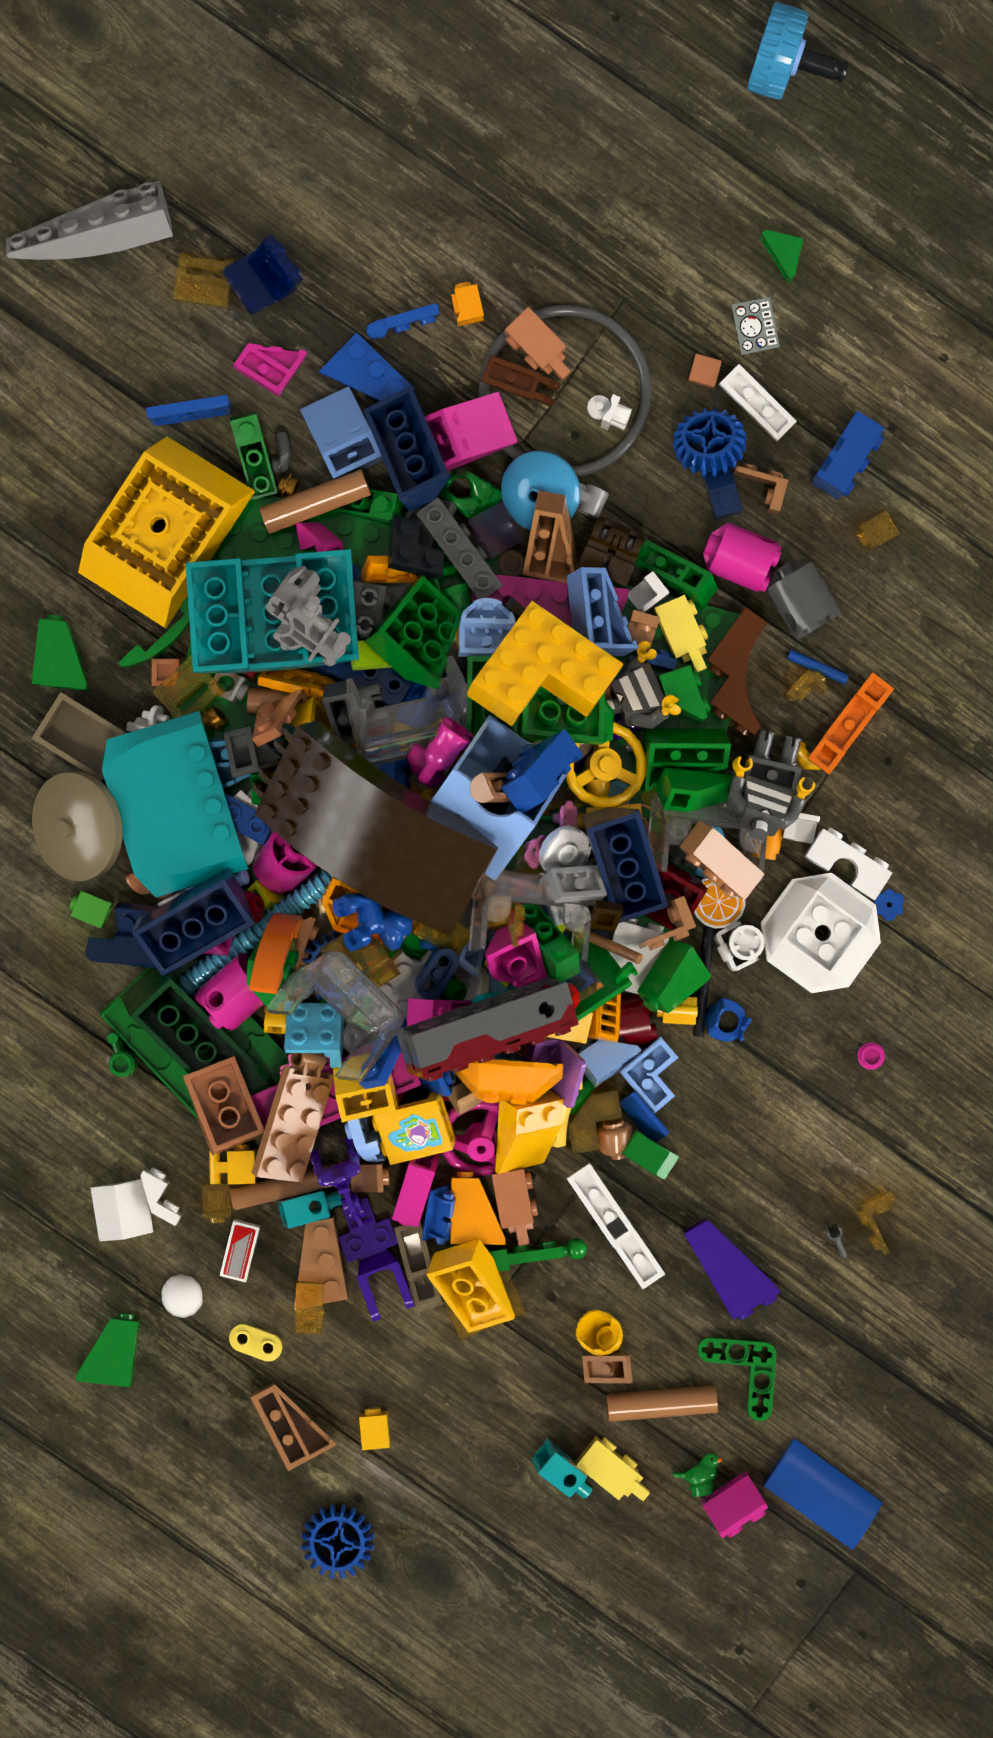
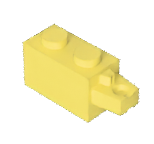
M685 595L655 607L653 612L655 616L660 617L659 625L673 658L677 660L682 657L684 663L690 661L693 669L697 670V672L705 670L707 667L702 655L707 653L705 640L708 639L704 626L702 624L698 625L694 618L697 610L692 599L687 601Z
M595 1436L576 1460V1466L618 1500L623 1495L628 1497L633 1493L644 1501L650 1494V1491L640 1483L643 1477L636 1468L638 1464L625 1454L622 1457L614 1450L617 1447L604 1437L601 1440Z

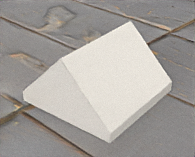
M142 1179L91 1187L99 1241L123 1240L154 1232L150 1207Z

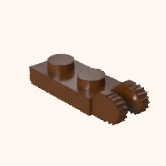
M491 355L481 379V383L530 401L533 399L547 406H553L555 400L548 395L535 392L538 383L551 390H559L561 385L554 380L541 376V373Z

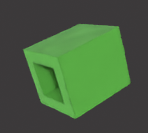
M81 891L79 895H74L69 909L73 910L72 917L104 929L115 903L86 891Z

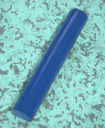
M792 649L787 656L788 660L844 685L849 678L848 674Z

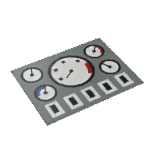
M770 297L731 304L741 355L780 347Z

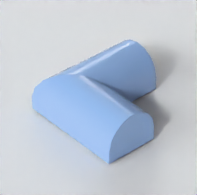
M661 1036L619 1071L653 1113H656L675 1097L658 1074L679 1057Z

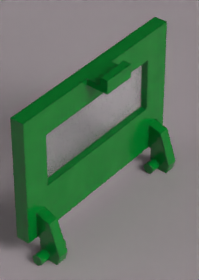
M570 934L566 938L579 952L580 973L565 980V982L575 985L579 993L580 1002L575 1009L579 1021L632 986L633 984L628 976L630 974L636 976L638 971L631 961L621 968L608 950Z

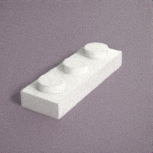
M740 364L720 382L719 385L776 442L797 422Z

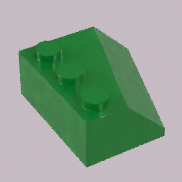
M421 576L405 589L364 642L404 679L437 690L442 680L440 677L443 668L446 667L449 658L447 657L451 643L454 642L462 612L424 576Z

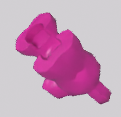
M445 716L441 726L438 728L437 736L428 744L427 748L414 743L410 749L407 760L413 774L418 777L420 783L425 784L430 789L436 787L445 780V770L452 766L459 752L468 746L474 735L452 718Z

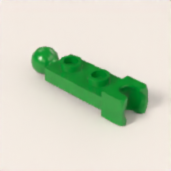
M573 1238L568 1241L567 1245H556V1240L540 1242V1247L529 1248V1244L513 1246V1251H507L506 1246L487 1250L493 1257L498 1272L510 1270L509 1265L564 1258V1256L578 1260L585 1256L587 1245L582 1239Z

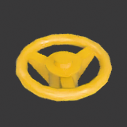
M613 722V733L623 737L632 747L636 757V773L633 774L621 768L620 756L614 750L609 749L610 741L603 745H594L593 753L585 760V768L577 776L574 772L573 762L569 765L571 770L565 777L572 792L581 801L596 808H614L628 802L640 790L646 775V755L641 741L630 729L616 722ZM592 779L601 781L615 779L629 784L622 793L612 797H597L583 788Z

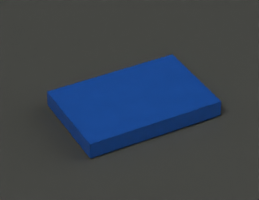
M228 395L146 407V413L151 424L156 427L232 415L233 409Z

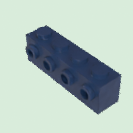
M351 661L338 663L333 666L310 667L334 679L336 682L353 679L357 688L380 683L384 699L373 702L383 707H388L395 714L400 710L413 685L412 681L404 679L391 668L352 670Z

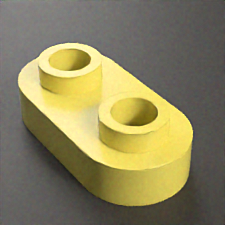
M246 1323L236 1325L229 1335L230 1344L235 1350L263 1361L277 1359L283 1349L279 1336ZM245 1334L248 1337V1341L246 1343L239 1342L238 1335ZM264 1344H272L273 1351L266 1352L263 1348Z

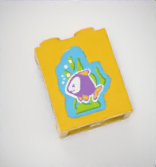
M430 1092L427 1099L399 1105L395 1111L372 1116L374 1130L380 1133L382 1139L380 1142L381 1151L385 1157H388L390 1165L451 1151L454 1148L456 1136L443 1097L440 1094Z

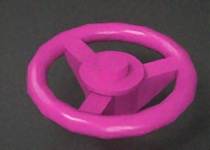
M483 1101L470 1109L488 1110L483 1122L471 1124L466 1129L465 1135H455L456 1142L453 1149L468 1154L471 1159L477 1162L487 1161L492 1164L482 1166L467 1164L457 1158L452 1150L442 1153L451 1166L459 1171L474 1172L475 1176L496 1173L495 1144L497 1142V1132L495 1126L498 1120L499 1102L487 1103ZM454 1108L448 1112L451 1124H453L460 1115H458Z

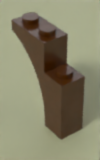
M745 607L706 661L710 665L708 670L719 678H722L723 675L727 678L709 703L713 708L711 713L723 721L725 718H728L735 724L733 728L745 737L748 734L754 736L761 727L748 701L746 670L752 648L768 624L747 607Z

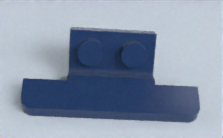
M118 902L114 907L118 932L114 935L113 939L89 937L85 951L87 958L93 962L156 968L133 936L132 930L136 920L160 906Z

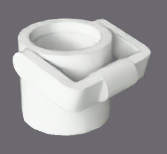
M740 921L716 932L714 935L718 945L717 950L723 962L727 963L731 971H738L758 961V956L764 949L765 940L761 931L751 925H741ZM732 930L728 936L727 944L724 943L721 935ZM735 956L741 960L748 961L736 966L732 958Z

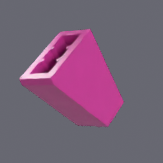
M441 1153L410 1160L392 1220L398 1221L405 1226L418 1227Z

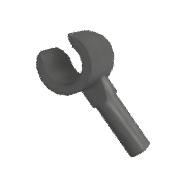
M835 1219L837 1225L835 1229H828L825 1223L824 1228L827 1237L834 1241L841 1258H846L847 1253L841 1239L843 1231L840 1222Z

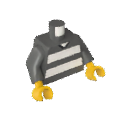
M642 641L638 644V655L631 659L611 683L612 699L607 700V703L614 710V715L620 713L625 726L653 729L665 719H668L669 713L678 715L681 712V707L675 704L679 701L675 696H664L650 663L646 664V659L653 660L657 656V652L654 649H650L646 653L647 649L651 646V643L647 641Z
M739 756L732 763L736 775L732 776L728 794V801L737 814L738 824L751 829V836L757 840H763L767 835L775 836L778 829L784 830L798 819L806 802L804 798L814 790L815 782L811 784L809 790H806L802 787V782L805 779L803 777L796 786L798 794L794 796V791L749 775L744 777V772L752 768L753 761L751 758H748L745 762V768L740 765L741 756Z

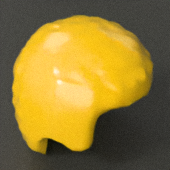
M592 1310L584 1314L577 1323L576 1337L585 1350L593 1355L602 1356L614 1353L619 1349L623 1341V1330L621 1324L613 1315L600 1310Z

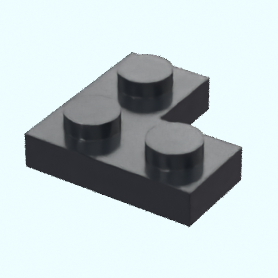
M393 515L390 519L388 568L439 580L443 575L444 551L418 545L419 521Z

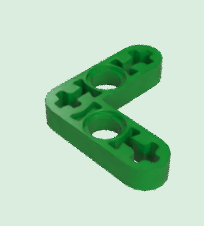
M714 1336L702 1338L697 1345V1352L702 1360L709 1363L750 1366L747 1411L755 1421H765L772 1413L777 1357L774 1346L770 1342L763 1340ZM708 1342H712L713 1347L722 1348L721 1343H726L724 1348L725 1358H720L721 1352H712L711 1356L708 1357L706 1352L702 1351V1347H707ZM734 1344H740L744 1347V1355L739 1359H734L729 1355V1349ZM748 1345H753V1351H761L762 1347H766L767 1351L771 1352V1356H766L765 1361H761L759 1355H751L752 1360H747L749 1357ZM758 1374H766L769 1377V1384L765 1388H757L754 1385V1378ZM753 1392L759 1394L769 1393L768 1397L762 1396V1404L767 1409L763 1410L761 1415H757L756 1411L752 1409V1406H757L758 1396H752Z

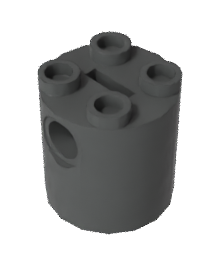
M790 561L774 571L766 592L796 640L842 614L839 605L813 562Z

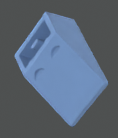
M349 386L300 409L333 479L359 469L364 470L383 461L372 431Z

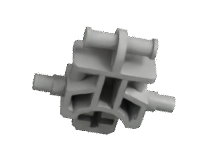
M300 566L288 573L266 605L267 611L282 621L273 637L280 642V647L284 651L289 649L292 651L303 646L312 652L308 658L310 662L317 653L323 655V662L328 666H333L337 659L345 653L346 646L350 643L351 637L345 632L337 634L333 631L339 619L336 618L333 622L327 617H322V605H319L320 599L316 596L321 590L318 584L320 578L315 571H310L306 567Z

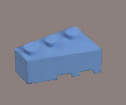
M581 567L567 575L572 629L611 656H625L638 649L636 640H632L626 626L629 624L627 618L622 616L616 602L619 599L606 568Z

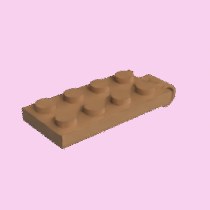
M292 1053L291 1064L294 1068L289 1066L283 1068L251 1172L256 1177L302 1183L334 1081L333 1073L321 1072L326 1063L324 1053Z

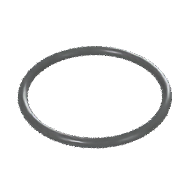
M555 305L534 310L533 312L540 319L554 316H577L599 323L612 331L625 344L636 363L640 377L641 397L639 410L630 431L621 443L605 456L587 464L571 466L577 477L597 472L622 457L635 443L645 426L652 396L651 378L646 359L629 332L615 320L601 312L575 305ZM505 330L494 341L485 357L479 378V398L490 394V386L481 383V379L490 355L498 357L507 343L505 341L507 337L504 334ZM513 445L502 449L512 460L523 455Z

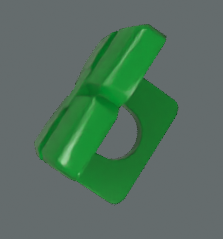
M458 467L453 469L449 480L442 488L438 497L453 502L465 518L470 519V522L477 528H482L491 515V509H495L502 495L501 490L497 487H492V484L479 478L472 472ZM457 478L467 479L470 484L471 495L463 498L455 497L449 491L451 483Z

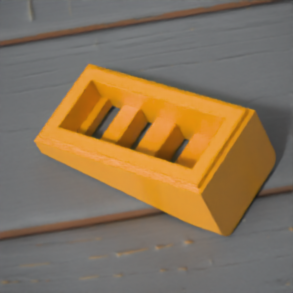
M595 983L594 992L602 988L603 984ZM621 993L605 1003L610 1005L609 1010L603 1009L600 1006L593 1011L588 1033L589 1038L606 1042H618ZM602 1014L608 1015V1019H602ZM601 1025L606 1026L605 1031L601 1030Z

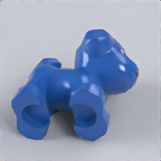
M361 893L344 894L333 901V911L337 917L348 916L355 911L357 913V927L346 932L344 935V943L349 951H357L368 946L372 941L371 935L373 934L379 935L385 948L396 951L400 949L404 939L412 931V919L390 909L383 912L381 904Z

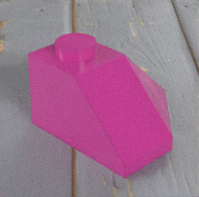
M519 920L496 931L485 952L490 975L493 979L513 984L518 988L547 978L537 936L530 927Z

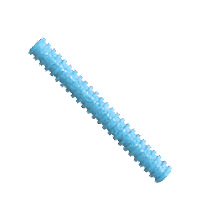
M321 869V874L316 873L314 879L309 878L307 884L303 883L300 889L296 888L294 890V894L289 893L287 899L282 898L280 904H274V909L269 908L261 922L241 931L239 935H234L228 956L207 954L205 960L201 959L199 964L192 966V970L187 969L185 975H179L181 985L190 994H196V989L199 990L204 983L234 957L241 953L248 955L250 949L254 950L269 920L276 912L302 915L305 908L310 909L312 903L317 904V899H322L333 876Z

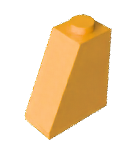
M457 1171V1176H452L451 1191L454 1192L456 1197L453 1217L451 1218V1244H463L480 1239L483 1244L505 1245L504 1232L501 1229L480 1177L474 1176V1172Z

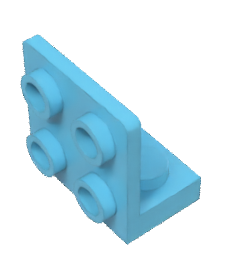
M288 1003L285 1052L324 1053L325 1057L330 1058L331 1068H342L344 1032L342 1003Z

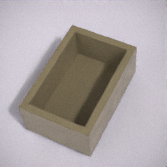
M60 692L32 739L86 773L96 777L101 782L106 783L102 766L107 739L126 734V732Z

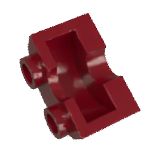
M639 994L621 995L618 1040L619 1043L643 1047L651 1045L652 1040H657L658 1038L655 1023L650 1024L649 1013H653V1011L643 1005V1000Z

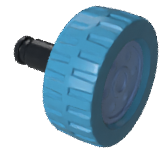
M774 2L747 89L762 96L780 100L784 95L790 75L795 76L797 69L830 80L835 79L842 83L849 63L848 61L843 62L838 58L804 48L806 40L802 38L809 13L791 5Z

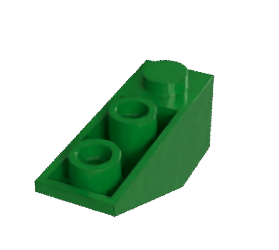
M257 411L230 417V424L247 485L255 491L251 499L254 500L277 494L278 491Z
M369 489L370 496L332 510L389 525L393 515L405 517L408 511L396 493Z
M664 768L656 786V792L663 810L692 812L728 801L732 776L735 775Z
M534 899L510 911L515 922L523 921L536 933L545 970L550 978L565 981L580 973L579 952Z

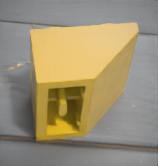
M373 1055L343 1061L342 1068H333L335 1096L342 1122L395 1111L399 1106L392 1073L385 1086L364 1089L359 1084L364 1074V1068L370 1062Z

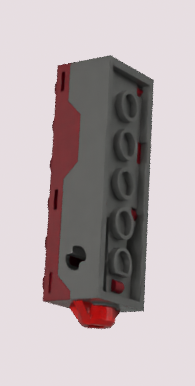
M547 977L397 1029L396 1034L407 1071L418 1078L433 1081L443 1077V1072L465 1070L469 1067V1063L477 1060L478 1063L491 1061L497 1053L504 1051V1054H509L520 1050V1045L542 1043L548 1035L554 1033L555 1036L571 1032V1027L579 1025L575 1009L580 1002V997L575 985Z

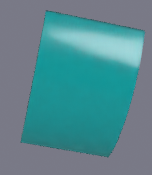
M351 549L296 554V556L250 560L238 558L185 563L193 673L260 672L326 665L323 662V655L317 653L310 662L308 658L312 652L303 646L292 651L290 649L284 651L280 647V642L273 637L282 621L269 613L266 605L288 573L300 566L306 567L307 570L315 571L320 578L318 584L321 590L316 596L320 599L319 605H322V617H327L333 622L336 618L339 619L333 631L337 634L345 632L351 637L350 643L346 646L345 653L337 659L335 664L359 660Z

